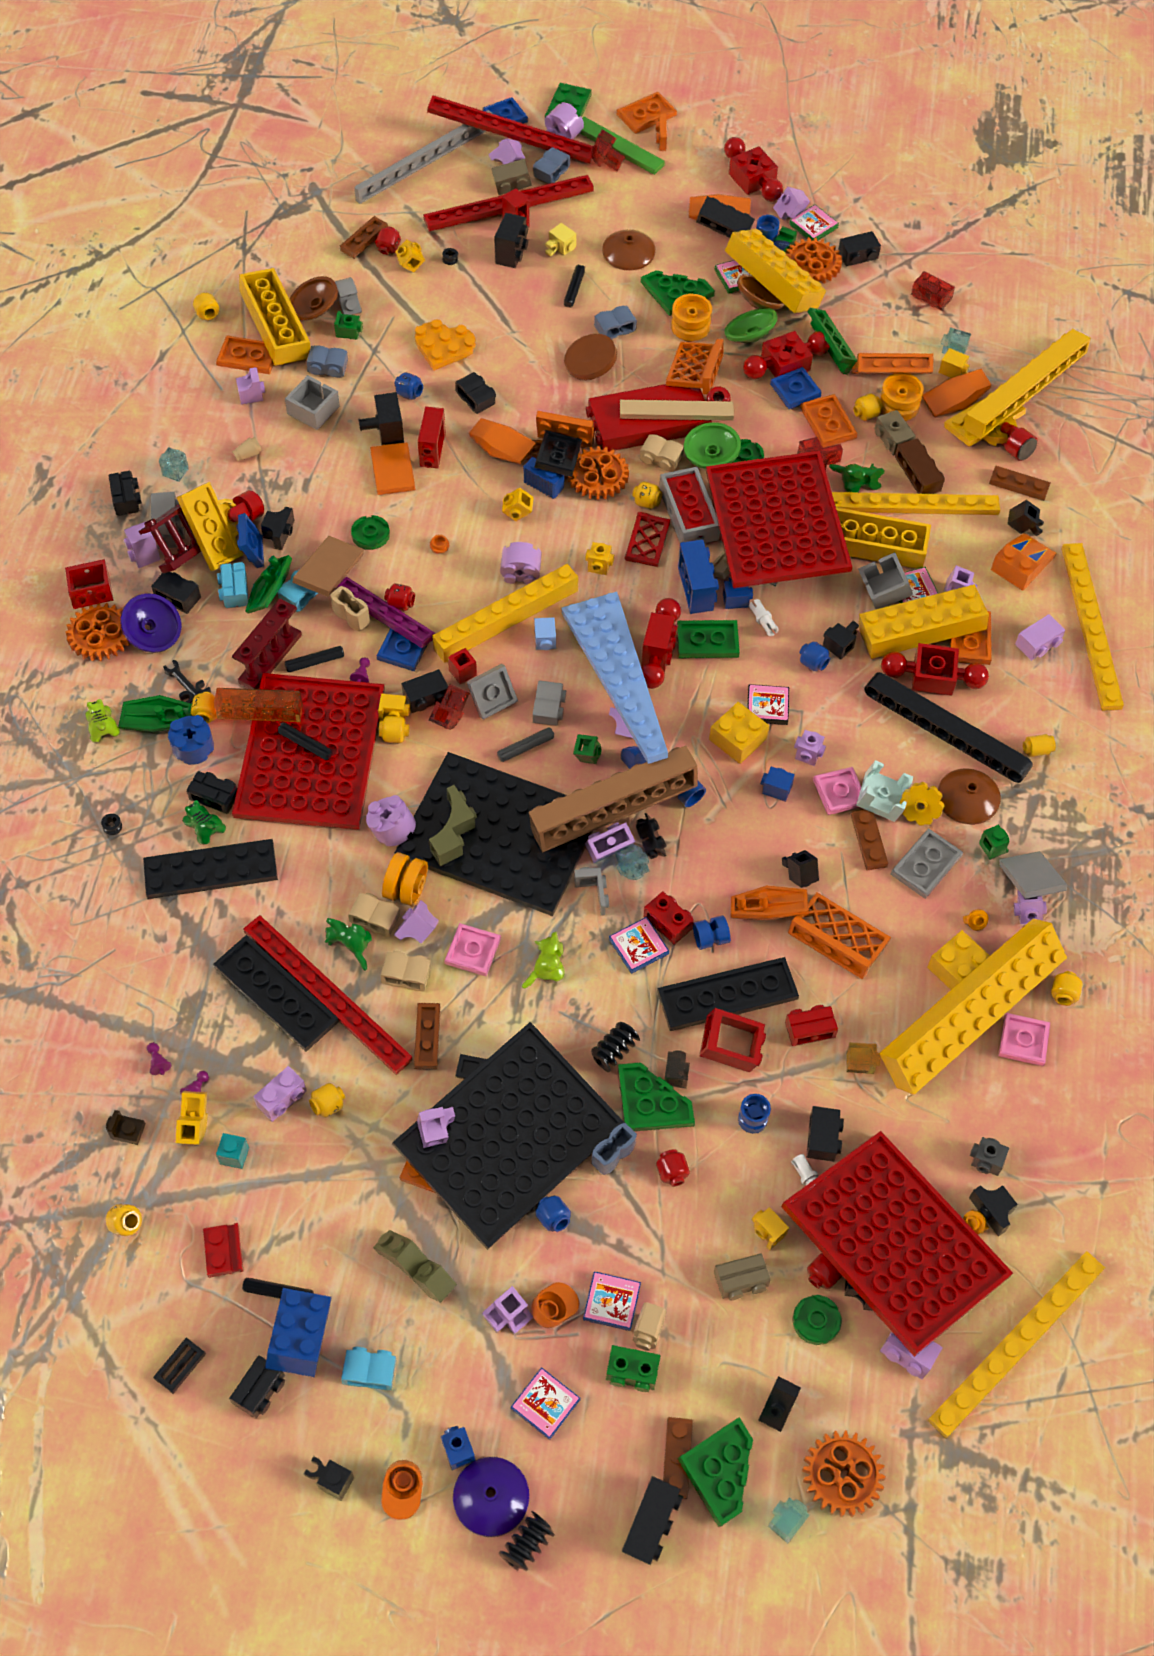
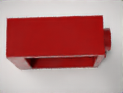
M425 406L418 437L420 467L439 469L446 436L444 408Z
M105 559L65 567L68 593L73 609L114 601L110 575ZM104 581L103 584L76 589V587Z
M714 1008L706 1018L699 1056L751 1072L762 1061L763 1054L760 1051L766 1039V1033H764L765 1024ZM721 1023L753 1033L749 1057L717 1047Z

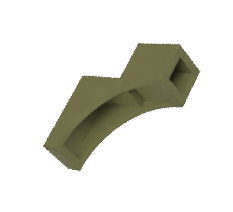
M455 785L447 788V798L452 808L449 820L438 834L429 839L430 851L440 866L463 855L462 846H464V842L460 835L475 828V819L477 818L474 809L467 806L464 793L458 791Z
M391 1230L383 1234L379 1238L378 1243L373 1247L378 1254L391 1261L407 1274L430 1298L440 1303L457 1285L443 1267L429 1260L412 1240Z

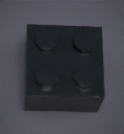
M505 213L494 236L495 264L516 268L518 262H521L523 251L527 249L529 240L526 239L528 233L526 217Z

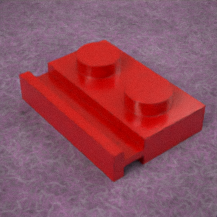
M238 1223L228 1226L221 1225L203 1228L208 1278L233 1274V1272L238 1271L244 1272Z

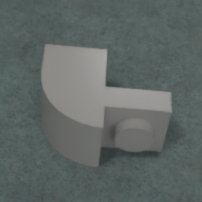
M350 277L334 281L338 289L336 299L340 302L342 313L347 315L361 313L362 310L357 296L358 292L353 279Z

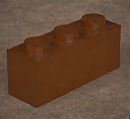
M919 439L898 444L895 458L917 493L935 494L941 492L945 481L944 475L938 470L934 459L929 456L926 447L921 444Z

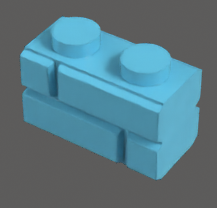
M244 563L221 564V573H217L218 584L222 585V588L218 589L219 600L224 601L226 608L247 606L249 600Z

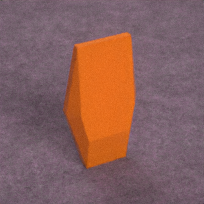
M712 194L693 196L689 200V218L697 220L707 196L716 198L721 203L733 206L736 210L750 215L751 198Z
M978 369L947 379L924 393L922 398L933 416L938 417L968 408L986 393L992 384L983 370Z
M481 418L469 432V436L490 456L522 464L537 445L536 442L514 428Z
M766 885L731 896V918L771 920L808 914L807 889Z

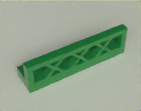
M810 307L807 312L812 318L811 326L815 332L820 331L824 334L825 340L830 346L829 354L841 373L847 375L857 362V358L827 312Z

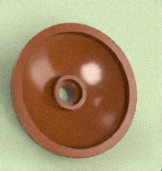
M631 229L620 230L608 236L604 241L603 256L615 268L638 270L652 262L655 256V245L649 236L640 231Z
M745 274L739 276L737 280L738 289L752 307L773 310L785 307V304L752 275Z
M326 276L315 277L302 283L289 299L299 320H312L326 313L337 298V285L333 279Z
M969 768L954 770L941 780L938 791L942 793L940 801L944 803L943 812L957 822L969 825L981 824L990 820L999 809L1001 802L999 788L992 778L981 771Z

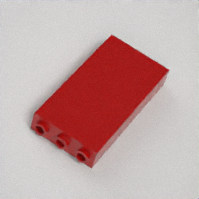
M666 384L588 398V406L586 407V415L593 421L596 444L601 447V450L607 447L608 452L613 449L621 450L642 446L650 434L658 435L665 440L684 438L695 427L705 423H712V420L620 419V400L705 401L700 388L666 386Z

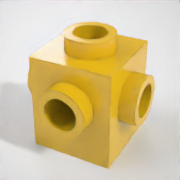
M406 239L395 251L399 264L412 272H415L425 261L421 251L422 248L416 242Z
M519 487L504 496L502 512L514 521L526 517L532 512L534 497Z
M592 543L591 549H587L585 561H588V572L607 576L609 566H613L615 557L612 554L611 545Z

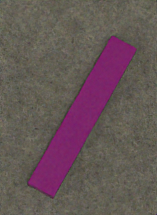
M347 576L337 586V588L343 586L349 589L355 598H359L366 603L369 615L419 647L423 648L433 641L432 635L436 634L435 632L399 609L389 606L386 601Z

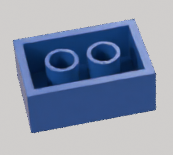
M703 539L681 542L679 548L678 570L690 614L713 611L714 603L717 602L716 590H719L718 579H714V565L709 562V547H705Z
M283 1288L267 1352L266 1369L315 1377L330 1309V1296Z

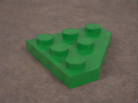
M657 270L641 277L642 285L669 316L672 315L673 303L682 295L698 294L706 299L715 296V290L705 279L698 278L696 281L687 279L688 276L673 274V276H669Z
M642 1063L618 1064L624 1122L634 1132L694 1127L695 1121L691 1100L673 1089L674 1087L661 1077L655 1076Z
M740 1417L677 1458L718 1527L723 1526L740 1514L743 1508L742 1498L744 1486H746L748 1460L750 1450H752L753 1438Z

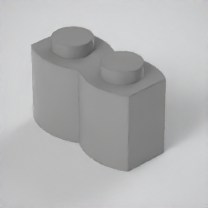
M538 681L533 708V723L557 726L558 720H562L564 708L561 707V702L566 700V690H563V683Z

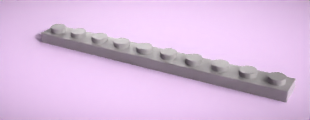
M465 124L461 125L354 187L356 201L359 204L365 202L486 131Z

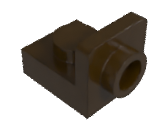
M114 1110L113 1115L107 1120L106 1130L113 1140L138 1145L146 1123L144 1120L123 1116L120 1111Z

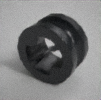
M446 248L443 251V263L454 265L458 262V251L456 249Z
M107 814L102 818L101 825L106 834L116 835L122 830V823L118 815ZM113 822L115 826L111 827L108 823Z

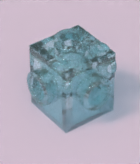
M168 447L159 458L162 475L180 482L189 469L186 455L180 450Z
M631 844L615 852L618 860L616 866L621 876H625L630 880H637L642 878L643 874L649 872L647 865L649 859L641 847Z

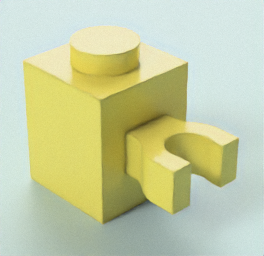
M560 223L549 231V241L545 243L548 249L545 253L551 257L556 251L562 255L573 251L576 247V233Z

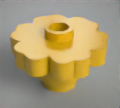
M925 782L914 783L910 789H906L902 794L900 804L903 801L907 802L902 814L910 822L916 820L920 826L930 825L933 819H938L942 814L944 803L940 801L942 793L935 786L928 788Z

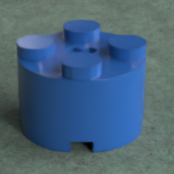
M199 715L186 716L171 722L168 738L175 758L189 765L204 762L208 758L207 756L214 750V741L208 723Z

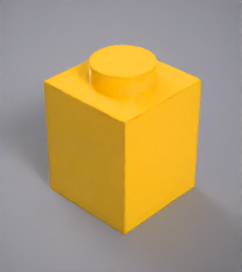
M949 348L941 361L938 373L950 378L967 373L970 366L967 364L969 356Z

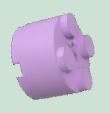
M565 102L557 105L545 118L546 131L570 139H574L584 128V122L581 116H577V110Z
M513 542L507 548L504 546L500 573L504 577V581L509 584H513L516 581L524 582L528 585L537 580L540 575L541 550L539 548L537 550L534 549L532 544L526 542Z
M398 795L386 797L369 804L366 822L380 843H384L386 846H397L408 839L407 836L410 832H414L416 827L415 818Z

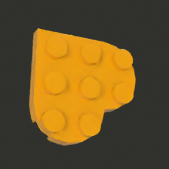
M435 319L432 322L424 323L415 328V343L433 370L470 356L476 346L474 334L465 325L448 328L445 324H442L441 320Z

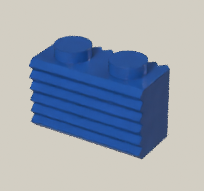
M532 457L523 466L524 483L555 499L565 487V476L534 468L537 458Z

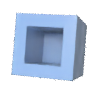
M534 618L536 650L556 649L555 618Z

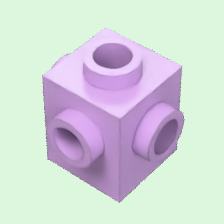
M805 730L802 737L798 736L794 746L797 749L795 759L815 766L818 757L822 758L826 746L823 745L825 737L817 732Z
M1018 891V903H1014V915L1019 917L1020 924H1027L1033 918L1043 921V914H1047V907L1042 896L1025 899Z

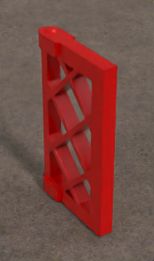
M638 512L624 559L629 562L658 567L671 519ZM641 521H646L649 523L645 526L640 527ZM655 525H663L662 531H659ZM652 527L656 533L648 537L644 530ZM640 532L645 539L636 542L637 533ZM659 537L658 546H655L651 540ZM648 542L651 549L643 552L639 545ZM636 547L640 554H632L633 548ZM652 552L656 553L654 559L647 557V555Z

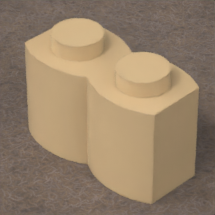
M653 434L648 436L640 450L641 461L648 465H657L665 471H675L684 456L683 445L675 441L665 440Z
M340 586L330 594L334 613L341 619L346 620L351 628L361 631L370 624L368 606L361 599L355 598L349 589Z
M359 893L348 914L349 922L389 937L400 916V908L392 901H379L371 893Z
M401 951L387 952L381 972V983L394 987H404L414 991H425L431 969V961L421 955L414 957L407 956Z
M648 1302L643 1304L633 1341L638 1348L646 1351L656 1348L665 1321L666 1310Z

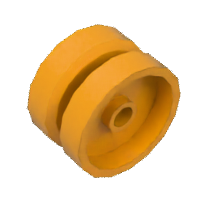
M685 294L677 298L673 303L671 329L673 333L685 341H697L706 337L710 332L712 305L710 301L698 294Z
M892 374L888 376L883 383L880 396L882 402L881 412L883 415L898 410L905 421L914 418L919 412L924 388L922 382L911 374Z
M399 852L395 853L384 876L382 897L393 901L400 897L402 904L412 907L416 905L425 885L428 862L418 858L410 862L408 855Z

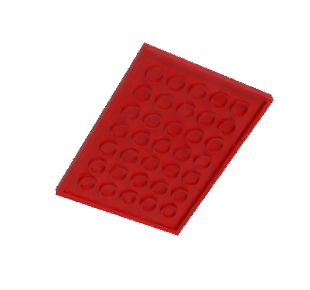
M820 451L706 466V474L733 588L852 572L853 566Z
M263 673L233 806V818L360 830L379 724L378 709L381 694H384L385 685ZM283 722L332 749V756L329 760L322 759L279 734L278 727Z
M882 1131L871 1137L781 1205L784 1211L914 1357L1013 1274L1006 1264Z

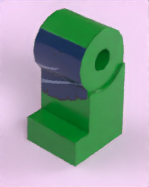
M782 226L779 235L773 242L774 245L786 253L789 246L794 245L797 231Z

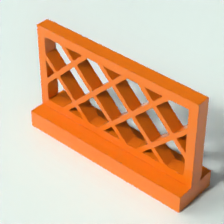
M716 339L715 344L680 342L666 379V386L702 388L703 394L707 395L713 388L724 356V339Z
M858 353L857 362L851 369V374H932L933 353Z
M818 892L808 902V914L795 916L788 931V934L861 979L865 977L869 968L891 939L890 936ZM818 901L825 905L826 909L816 910L814 904ZM832 914L843 916L844 921L835 922ZM828 915L830 922L820 923L818 916ZM813 916L815 923L810 924L803 918ZM857 925L862 928L863 932L853 933L851 926ZM846 926L848 934H838L836 927ZM832 927L834 935L826 934L822 931V928ZM870 937H877L883 942L872 945ZM865 938L867 945L857 946L855 939ZM850 939L852 946L847 947L840 940ZM859 951H869L871 958H865L860 955Z

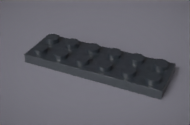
M273 839L143 858L147 899L278 880Z
M247 935L213 964L219 973L305 1052L339 1022L337 1016Z
M785 957L657 988L670 1031L706 1023L707 1015L714 1008L738 1015L798 1000L799 998Z

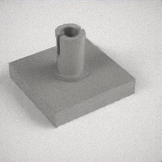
M503 664L467 681L479 717L482 719L518 701L506 667Z

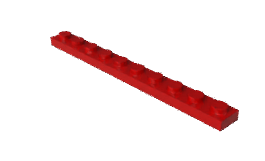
M432 95L427 107L428 113L547 151L553 147L570 155V158L588 164L591 163L595 151V146Z
M587 174L520 192L525 194L529 199V207L593 192L594 185ZM503 195L423 214L424 222L430 232L503 214Z
M261 915L243 928L244 933L337 1016L339 1022L395 1075L413 1060L412 1056Z

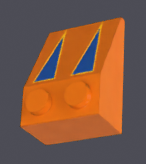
M1023 533L1007 543L997 553L991 571L1023 591L1057 553L1026 533Z

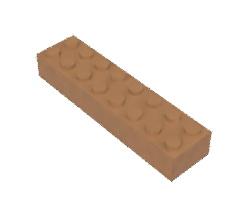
M686 745L681 748L676 747L668 753V758L649 764L647 762L636 764L629 770L617 772L610 778L596 781L591 786L577 789L570 795L558 797L551 803L533 808L532 811L528 812L532 833L543 853L697 787V764Z

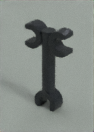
M176 660L172 661L173 669L167 668L166 665L163 666L165 674L171 677L174 676L187 690L179 694L181 701L189 698L186 702L192 704L195 695L203 692L211 693L210 687L201 689L205 687L203 680L198 681L194 687L180 672V667Z

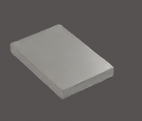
M928 828L893 868L890 875L926 899L962 857L964 852Z
M1040 851L1000 859V867L1025 899L1067 890L1066 882Z

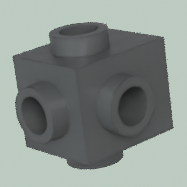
M982 1137L979 1144L974 1143L970 1156L974 1157L971 1166L976 1167L982 1173H991L998 1176L1004 1166L1009 1147L1000 1144L996 1139Z

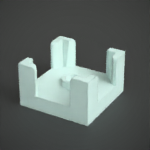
M875 760L865 773L856 806L895 822L905 810L907 802L903 801L900 804L903 792L911 786L913 776L903 773L898 781L879 773L884 764Z

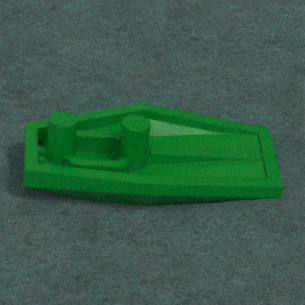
M273 555L269 558L268 561L271 564L253 584L245 611L247 614L265 609L271 603L288 576L292 558L289 555L278 559Z
M162 695L123 702L118 727L120 729L151 732L169 730L172 721L192 716V704Z

